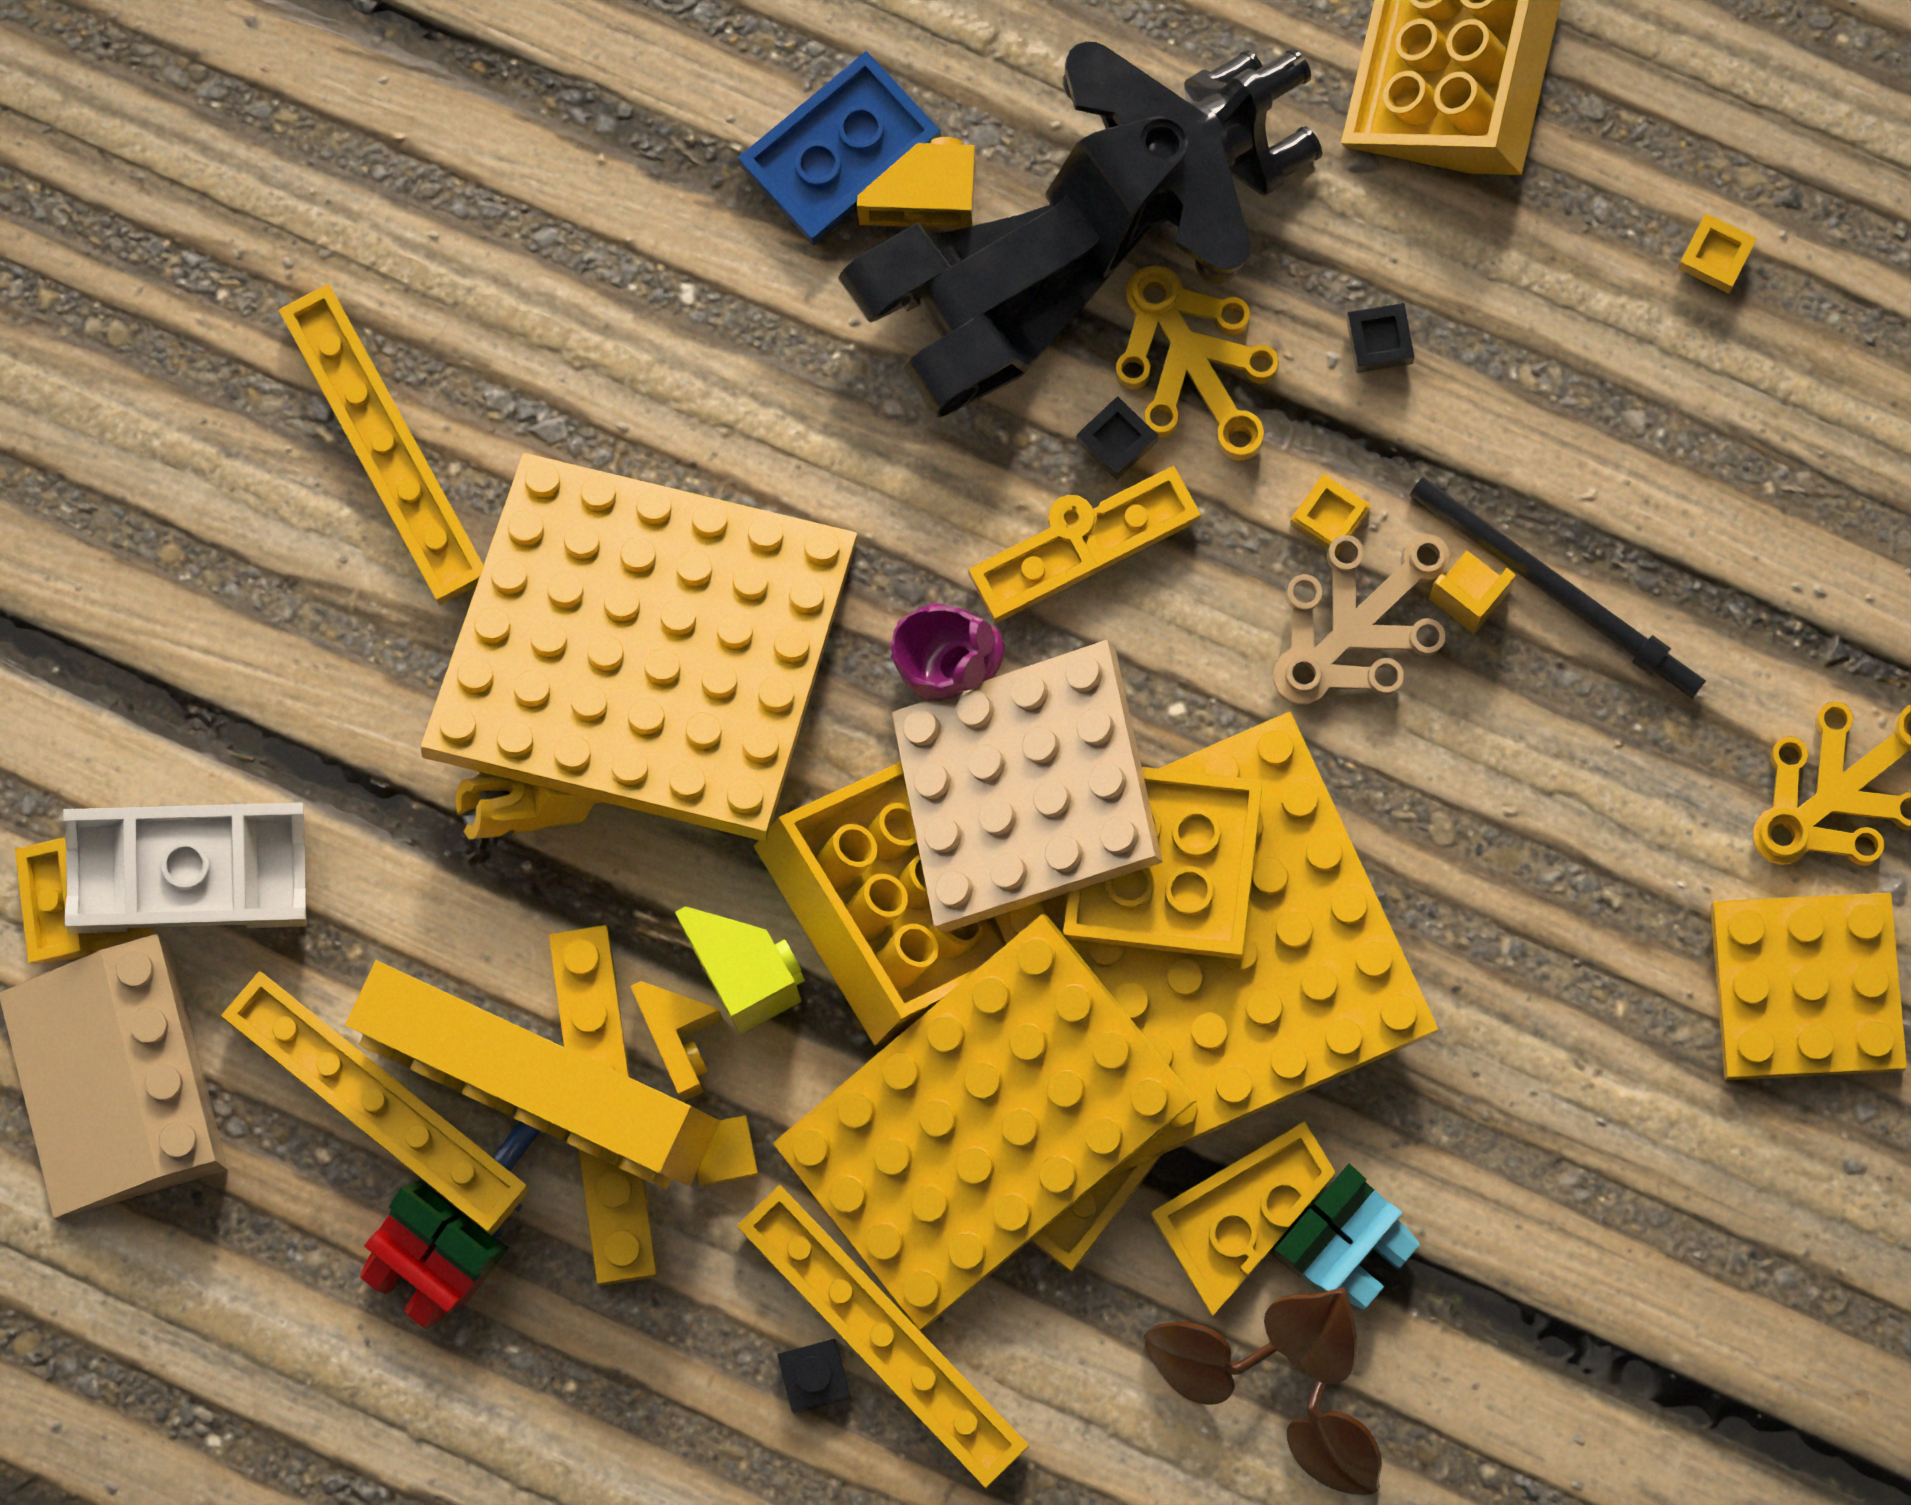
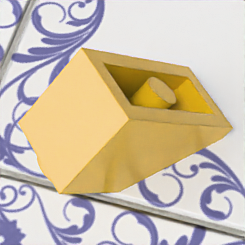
M939 137L932 139L930 143H917L857 195L859 225L910 227L920 223L930 228L958 229L973 226L976 169L975 145H964L962 140L952 137Z

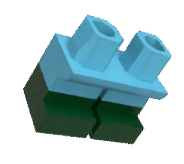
M1348 1163L1314 1203L1312 1209L1310 1208L1276 1247L1272 1256L1319 1293L1337 1288H1345L1351 1307L1363 1312L1384 1287L1360 1266L1363 1260L1374 1249L1393 1267L1399 1270L1419 1247L1420 1243L1409 1229L1398 1220L1403 1212L1392 1203L1387 1202L1366 1182L1367 1179Z

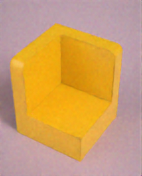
M1466 550L1446 575L1441 574L1433 583L1429 600L1474 635L1509 594L1516 574L1506 568L1499 576Z

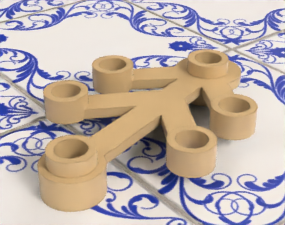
M1422 534L1411 539L1402 552L1401 566L1356 608V568L1363 559V546L1357 538L1350 535H1342L1334 539L1327 550V561L1332 568V631L1316 647L1314 646L1313 609L1322 597V587L1319 581L1311 575L1302 574L1293 578L1285 592L1286 602L1291 607V649L1279 657L1273 670L1274 686L1280 696L1296 705L1312 704L1320 700L1328 689L1372 690L1377 695L1388 696L1395 693L1404 680L1403 668L1394 659H1379L1371 667L1333 665L1332 663L1348 648L1412 650L1420 656H1431L1437 653L1445 642V630L1434 619H1421L1414 626L1373 624L1416 583H1433L1446 571L1450 562V553L1443 540L1431 534ZM1340 545L1351 547L1355 552V561L1348 564L1340 562L1335 556V548ZM1428 547L1434 550L1437 555V563L1432 566H1425L1420 563L1417 558L1418 549ZM1299 584L1308 585L1314 592V599L1308 603L1299 602L1294 597V587ZM1421 628H1428L1434 631L1437 638L1436 645L1432 647L1422 646L1417 640V631ZM1298 665L1309 667L1313 672V681L1309 684L1296 682L1292 674L1293 668ZM1382 667L1389 668L1395 674V684L1389 687L1380 685L1376 681L1375 671Z

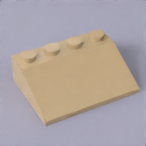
M159 934L99 950L0 992V1002L54 1219L57 1220L228 1170L172 948Z

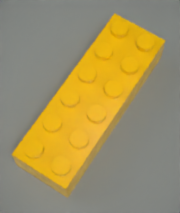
M375 960L345 1023V1026L363 1034L358 1044L359 1046L408 1067L410 1070L460 1092L466 1082L461 1094L512 1116L517 1106L518 1109L514 1119L561 1140H564L567 1131H570L571 1133L566 1141L567 1144L614 1165L619 1155H622L624 1157L619 1168L665 1189H668L672 1179L687 1186L691 1185L720 1123V1120L378 960Z

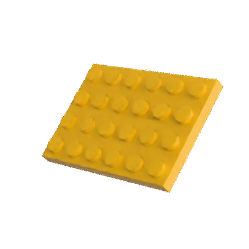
M1041 914L775 1140L773 1144L915 1326L922 1330L957 1303L1196 1103L1197 1100L1047 915Z

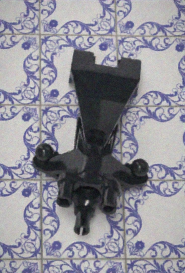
M1090 41L1076 44L1069 51L1065 61L1063 88L1067 97L1073 101L1075 110L1100 115L1106 129L1094 132L1075 144L1045 193L1046 199L1050 203L1049 205L1023 214L948 232H933L922 224L916 223L854 259L842 270L838 280L870 323L903 307L908 312L920 306L941 338L915 354L903 369L934 415L938 418L947 416L1022 377L1085 307L1152 226L1167 222L1168 220L1178 227L1175 246L1195 259L1198 275L1207 283L1220 285L1234 278L1249 256L1250 240L1231 175L1258 194L1265 196L1284 184L1285 177L1322 157V147L1317 136L1306 126L1298 128L1296 132L1271 147L1268 146L1266 136V114L1272 108L1273 101L1311 80V70L1308 62L1305 59L1299 64L1294 65V61L1301 58L1302 54L1298 50L1291 48L1284 55L1262 66L1261 61L1252 51L1244 50L1239 56L1213 71L1201 70L1186 79L1184 82L1185 100L1105 45Z

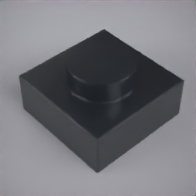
M1404 303L1347 313L1346 321L1356 373L1413 364L1415 356Z
M1117 396L1076 435V441L1117 481L1158 442V435Z
M835 1338L777 1354L793 1414L851 1399Z

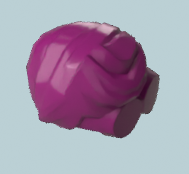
M930 603L929 606L921 607L899 620L893 631L892 641L889 643L892 651V660L904 684L918 697L932 701L953 699L960 696L963 691L978 687L982 681L994 678L1002 663L1005 644L1002 641L998 628L991 626L987 621L974 616L969 611L939 603Z

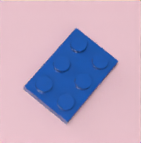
M865 51L737 158L739 166L814 246L857 210V195L914 145L917 143H930L932 139L941 137V130L879 63Z

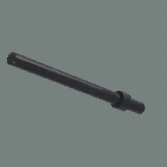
M1422 477L1410 493L1412 498L1634 657L1632 663L1646 674L1652 676L1654 673H1657L1691 699H1694L1701 690L1706 680L1669 653L1672 648L1654 635L1649 639L1426 478Z

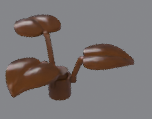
M1337 1288L1317 1294H1294L1275 1300L1267 1309L1264 1317L1266 1334L1270 1342L1240 1361H1230L1231 1348L1222 1335L1200 1324L1191 1322L1163 1323L1153 1326L1144 1335L1145 1347L1167 1383L1183 1397L1206 1405L1219 1404L1226 1401L1232 1395L1235 1389L1232 1375H1240L1277 1351L1286 1356L1295 1368L1307 1372L1315 1379L1307 1405L1309 1418L1294 1419L1287 1428L1288 1445L1297 1463L1312 1478L1340 1492L1370 1495L1378 1492L1380 1489L1379 1478L1382 1469V1458L1378 1444L1371 1432L1363 1423L1348 1414L1338 1411H1329L1322 1414L1320 1410V1402L1325 1385L1340 1383L1346 1380L1354 1370L1357 1361L1356 1327L1345 1288Z

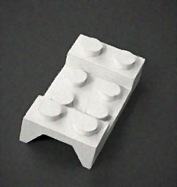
M303 803L63 809L67 864L65 928L68 934L128 932V928L247 925V928L307 926Z

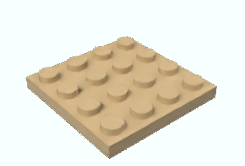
M1108 640L982 681L978 687L963 691L960 696L943 701L926 700L892 712L933 924L942 933L1066 894L1069 891L1079 890L1163 863L1115 647Z

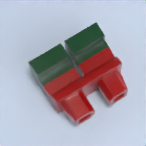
M420 1179L400 1188L389 1205L391 1211L385 1221L364 1245L371 1254L364 1265L360 1278L374 1290L383 1294L393 1291L402 1277L417 1288V1291L404 1310L407 1316L422 1328L428 1329L437 1324L449 1311L469 1301L509 1247L494 1235L491 1237L467 1216L458 1219L462 1212Z

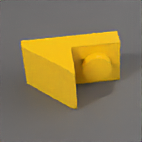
M642 981L631 985L633 994L681 1100L684 1102L703 1093L704 1090L698 1077L708 1073V1070L695 1041L692 1040L683 1044L681 1038L721 1021L723 1017L720 1010Z

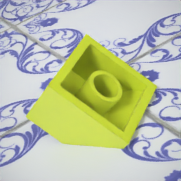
M686 906L675 912L684 934L739 1035L802 1002L797 985L804 982L805 979L785 939L774 944L766 929Z

